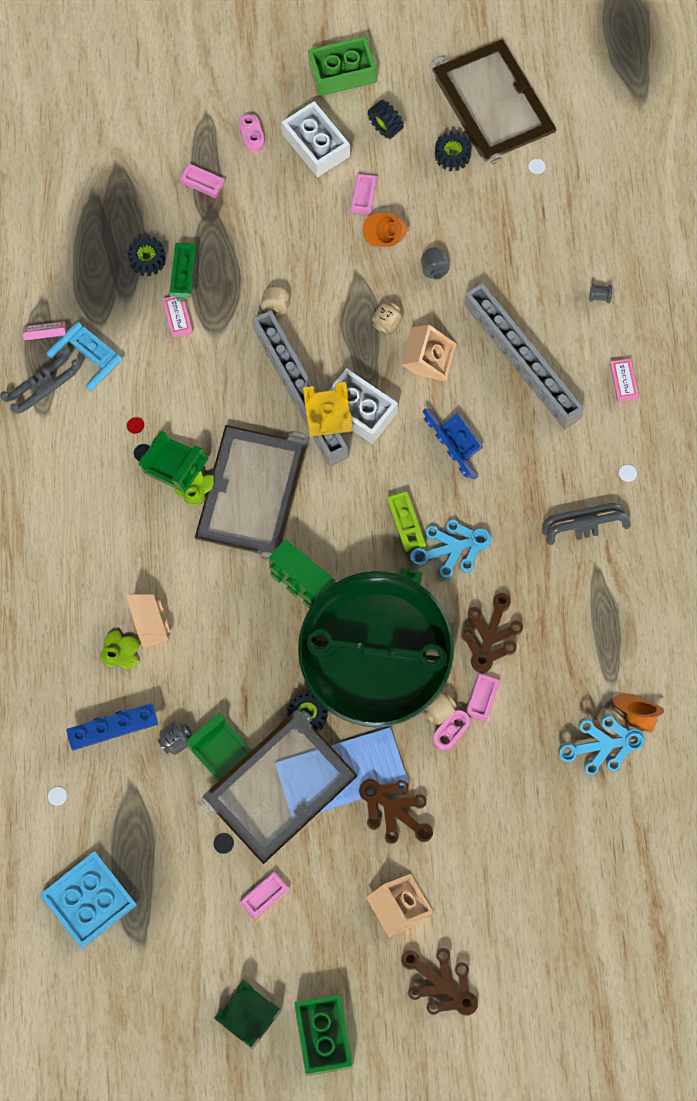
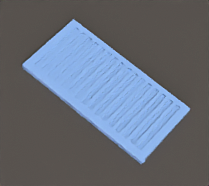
M390 727L331 745L358 777L320 812L361 800L359 787L363 781L373 779L380 785L397 783L400 780H404L409 785ZM318 750L275 763L292 821L297 818L294 811L303 802L309 807L341 777L340 773ZM401 783L398 785V788L406 785ZM372 787L366 789L368 795H372L375 792Z

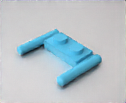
M76 322L66 332V335L62 336L47 351V356L53 358L69 342L75 349L99 367L101 370L86 384L88 390H93L122 361L118 354L79 322Z

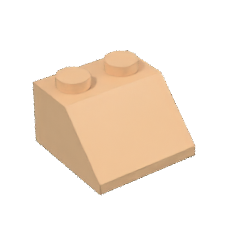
M429 324L413 327L410 330L401 365L415 375L447 381L457 344Z
M154 594L127 595L126 599L143 649L168 641L167 633H170L167 620L162 621L160 614L164 613L160 600L156 601Z
M411 874L383 884L366 897L389 938L406 931L434 914Z

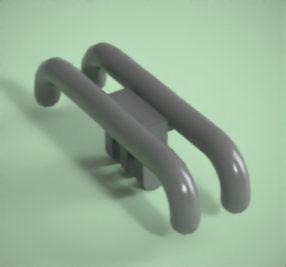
M64 347L61 350V355L55 361L10 393L6 391L1 392L0 397L3 401L9 402L32 388L35 392L33 396L20 405L13 403L10 406L11 411L15 414L25 412L71 379L78 372L80 362L77 359L72 360L71 367L55 380H52L50 374L61 367L70 356L69 348Z
M608 503L552 515L543 523L542 533L547 536V544L553 545L555 543V536L560 532L575 529L576 539L579 540L582 539L581 532L583 531L585 538L590 537V530H592L593 536H598V524L619 520L622 522L624 529H629L631 522L626 515L625 509L620 504ZM614 511L613 513L596 516L597 514ZM568 520H574V521H570V522H565V523L557 524V525H555V526H553V527L551 528V526H552L553 524H555V523L563 522V521H568Z

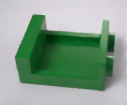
M161 431L154 438L147 452L141 457L139 466L146 475L186 493L207 462L208 457L202 448L195 445L192 449L169 438L166 432Z
M220 712L186 740L190 751L217 781L224 777L253 750L227 724Z

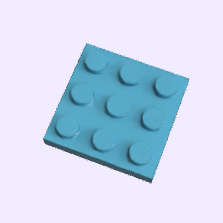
M95 851L40 894L82 950L137 906Z

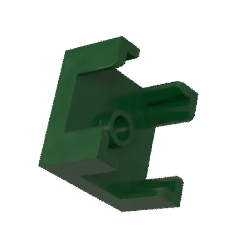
M243 980L237 987L235 995L224 1009H220L214 1019L253 1050L279 1016L281 1009L274 1003L269 1002Z

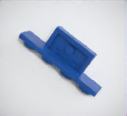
M425 408L422 411L426 416L424 417L425 422L429 427L435 429L437 432L435 436L439 442L447 446L449 449L447 453L451 459L459 463L461 466L459 470L463 476L471 479L478 478V475L467 460L481 450L483 446L462 416L456 413L442 425L434 412Z
M150 703L130 710H121L107 717H97L91 722L68 728L66 732L70 747L74 751L157 726L158 719L154 706Z

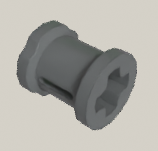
M591 283L589 302L600 300L611 303L613 286H597L595 283Z

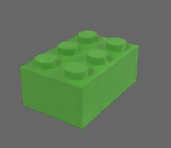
M366 36L308 50V64L319 97L376 83V66Z

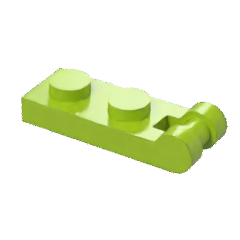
M408 492L387 497V503L404 553H410L411 550L416 548H426ZM415 535L416 540L408 541L407 536Z

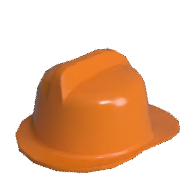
M392 213L372 214L365 220L363 225L365 240L370 245L376 247L394 246L404 238L405 232L409 231V228L405 227L404 221Z
M620 694L613 698V704L626 713L628 724L639 730L653 732L658 716L664 713V709L661 706L652 704L635 695Z

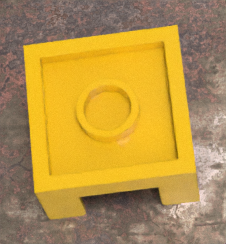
M346 382L336 383L335 390L318 393H314L313 386L303 387L310 437L352 431V418L349 411Z

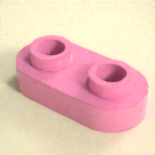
M253 114L243 115L239 120V128L244 145L248 151L258 152L263 149L265 144L259 120Z
M457 710L454 715L442 723L433 737V742L437 749L448 751L455 746L469 728L470 718L467 713ZM460 720L463 725L457 727L454 722ZM446 737L449 741L444 744L440 739Z

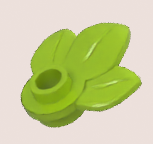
M200 471L186 493L175 488L174 491L177 496L183 497L188 505L198 506L204 501L205 494L213 488L214 476L207 475L203 477Z
M113 630L106 636L104 640L105 648L102 649L100 654L104 665L108 667L118 665L124 669H131L139 664V660L134 656L140 645L138 638L133 636L122 637L119 630ZM108 654H115V657H109Z

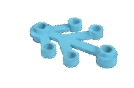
M456 520L448 521L446 530L449 534L459 533L467 538L460 541L439 531L437 527L430 526L426 530L427 539L430 541L438 540L447 545L429 551L416 548L411 552L410 561L415 567H423L428 560L450 554L446 564L440 569L441 578L448 580L453 575V568L462 550L471 547L467 558L463 559L460 565L462 572L470 573L473 570V562L479 551L488 548L491 543V535L487 530L476 529L472 531L460 525ZM454 524L457 528L451 530L449 525ZM430 531H435L436 535L430 536L428 533ZM482 537L484 542L479 543L476 539ZM420 556L423 558V560L421 562L415 561V558ZM469 563L471 567L466 569L463 567V564ZM447 569L450 571V574L444 575L442 571Z
M604 714L600 720L601 724L605 729H612L621 737L611 738L595 727L589 718H582L578 723L580 730L583 733H589L599 741L577 745L564 742L558 748V755L564 762H572L577 757V754L599 751L593 760H588L584 764L587 774L595 775L599 771V766L613 748L621 747L615 756H610L606 760L609 770L617 771L621 767V762L631 750H638L643 746L645 737L639 729L631 728L627 730L621 726L611 714ZM606 719H612L610 724H604ZM584 723H589L588 728H582ZM636 736L635 741H629L630 737ZM565 748H570L568 753H563ZM612 761H617L615 766H610ZM590 765H595L593 770H588Z

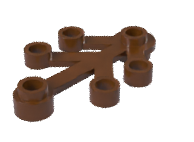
M499 593L493 599V608L495 610L488 630L481 619L479 608L472 607L468 611V619L473 621L484 642L480 650L474 639V630L471 627L462 629L461 638L466 641L473 654L471 666L476 672L485 673L492 668L493 661L506 655H513L516 652V643L509 640L504 643L503 648L490 653L493 644L512 635H519L523 630V624L515 620L510 624V627L497 632L502 614L509 609L511 603L510 597L505 593ZM503 598L506 600V603L500 604L498 599ZM475 611L478 613V616L472 617L470 613ZM518 625L520 630L515 631L512 627ZM469 631L472 636L465 637L464 632ZM512 645L514 650L508 651L506 646ZM484 658L486 663L480 664L478 659Z
M368 779L361 783L359 794L363 800L367 801L369 815L367 826L369 829L377 830L380 827L381 821L377 817L376 802L384 807L387 831L385 840L388 844H395L399 838L395 829L394 816L415 832V837L418 841L424 843L432 838L433 829L429 824H419L400 809L406 807L424 808L427 803L424 795L418 794L411 798L389 800L383 794L397 792L400 795H404L408 792V783L400 780L397 783L380 785L377 781ZM401 783L405 784L406 790L399 791L398 785ZM372 787L375 792L372 795H368L366 789ZM422 798L424 804L421 806L417 805L415 800ZM371 819H376L378 821V825L376 827H372L369 822ZM422 829L428 832V836L425 838L419 835ZM389 833L396 835L394 841L388 840L387 836Z
M440 948L436 953V958L440 964L441 977L420 961L417 952L408 950L402 955L401 963L405 969H415L435 985L428 987L411 986L408 990L410 999L418 1000L421 997L447 994L453 999L452 1001L441 1003L437 1000L429 1001L427 1004L429 1014L436 1015L443 1011L457 1010L460 1014L468 1016L477 1010V997L469 992L467 978L469 967L466 963L460 962L455 967V974L459 977L460 992L452 986L449 968L450 952L448 949ZM442 951L448 955L444 960L439 957V953ZM410 955L415 958V962L412 964L406 961V958ZM459 966H464L466 968V973L460 974L457 971V968ZM418 989L420 992L419 996L413 997L410 993L411 990ZM464 999L470 1000L471 1006L468 1008L464 1007L462 1001ZM432 1003L438 1005V1010L435 1012L429 1009Z

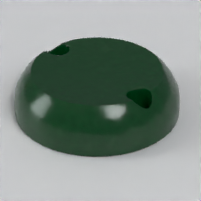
M383 571L362 572L337 581L320 594L305 616L299 635V663L302 675L311 693L330 713L344 721L360 726H392L416 717L425 711L441 694L450 676L454 661L453 633L445 611L435 597L423 586L410 578L395 573ZM323 636V637H325L328 641H320V640H316V639H317L318 637ZM430 651H435L438 656L426 654Z

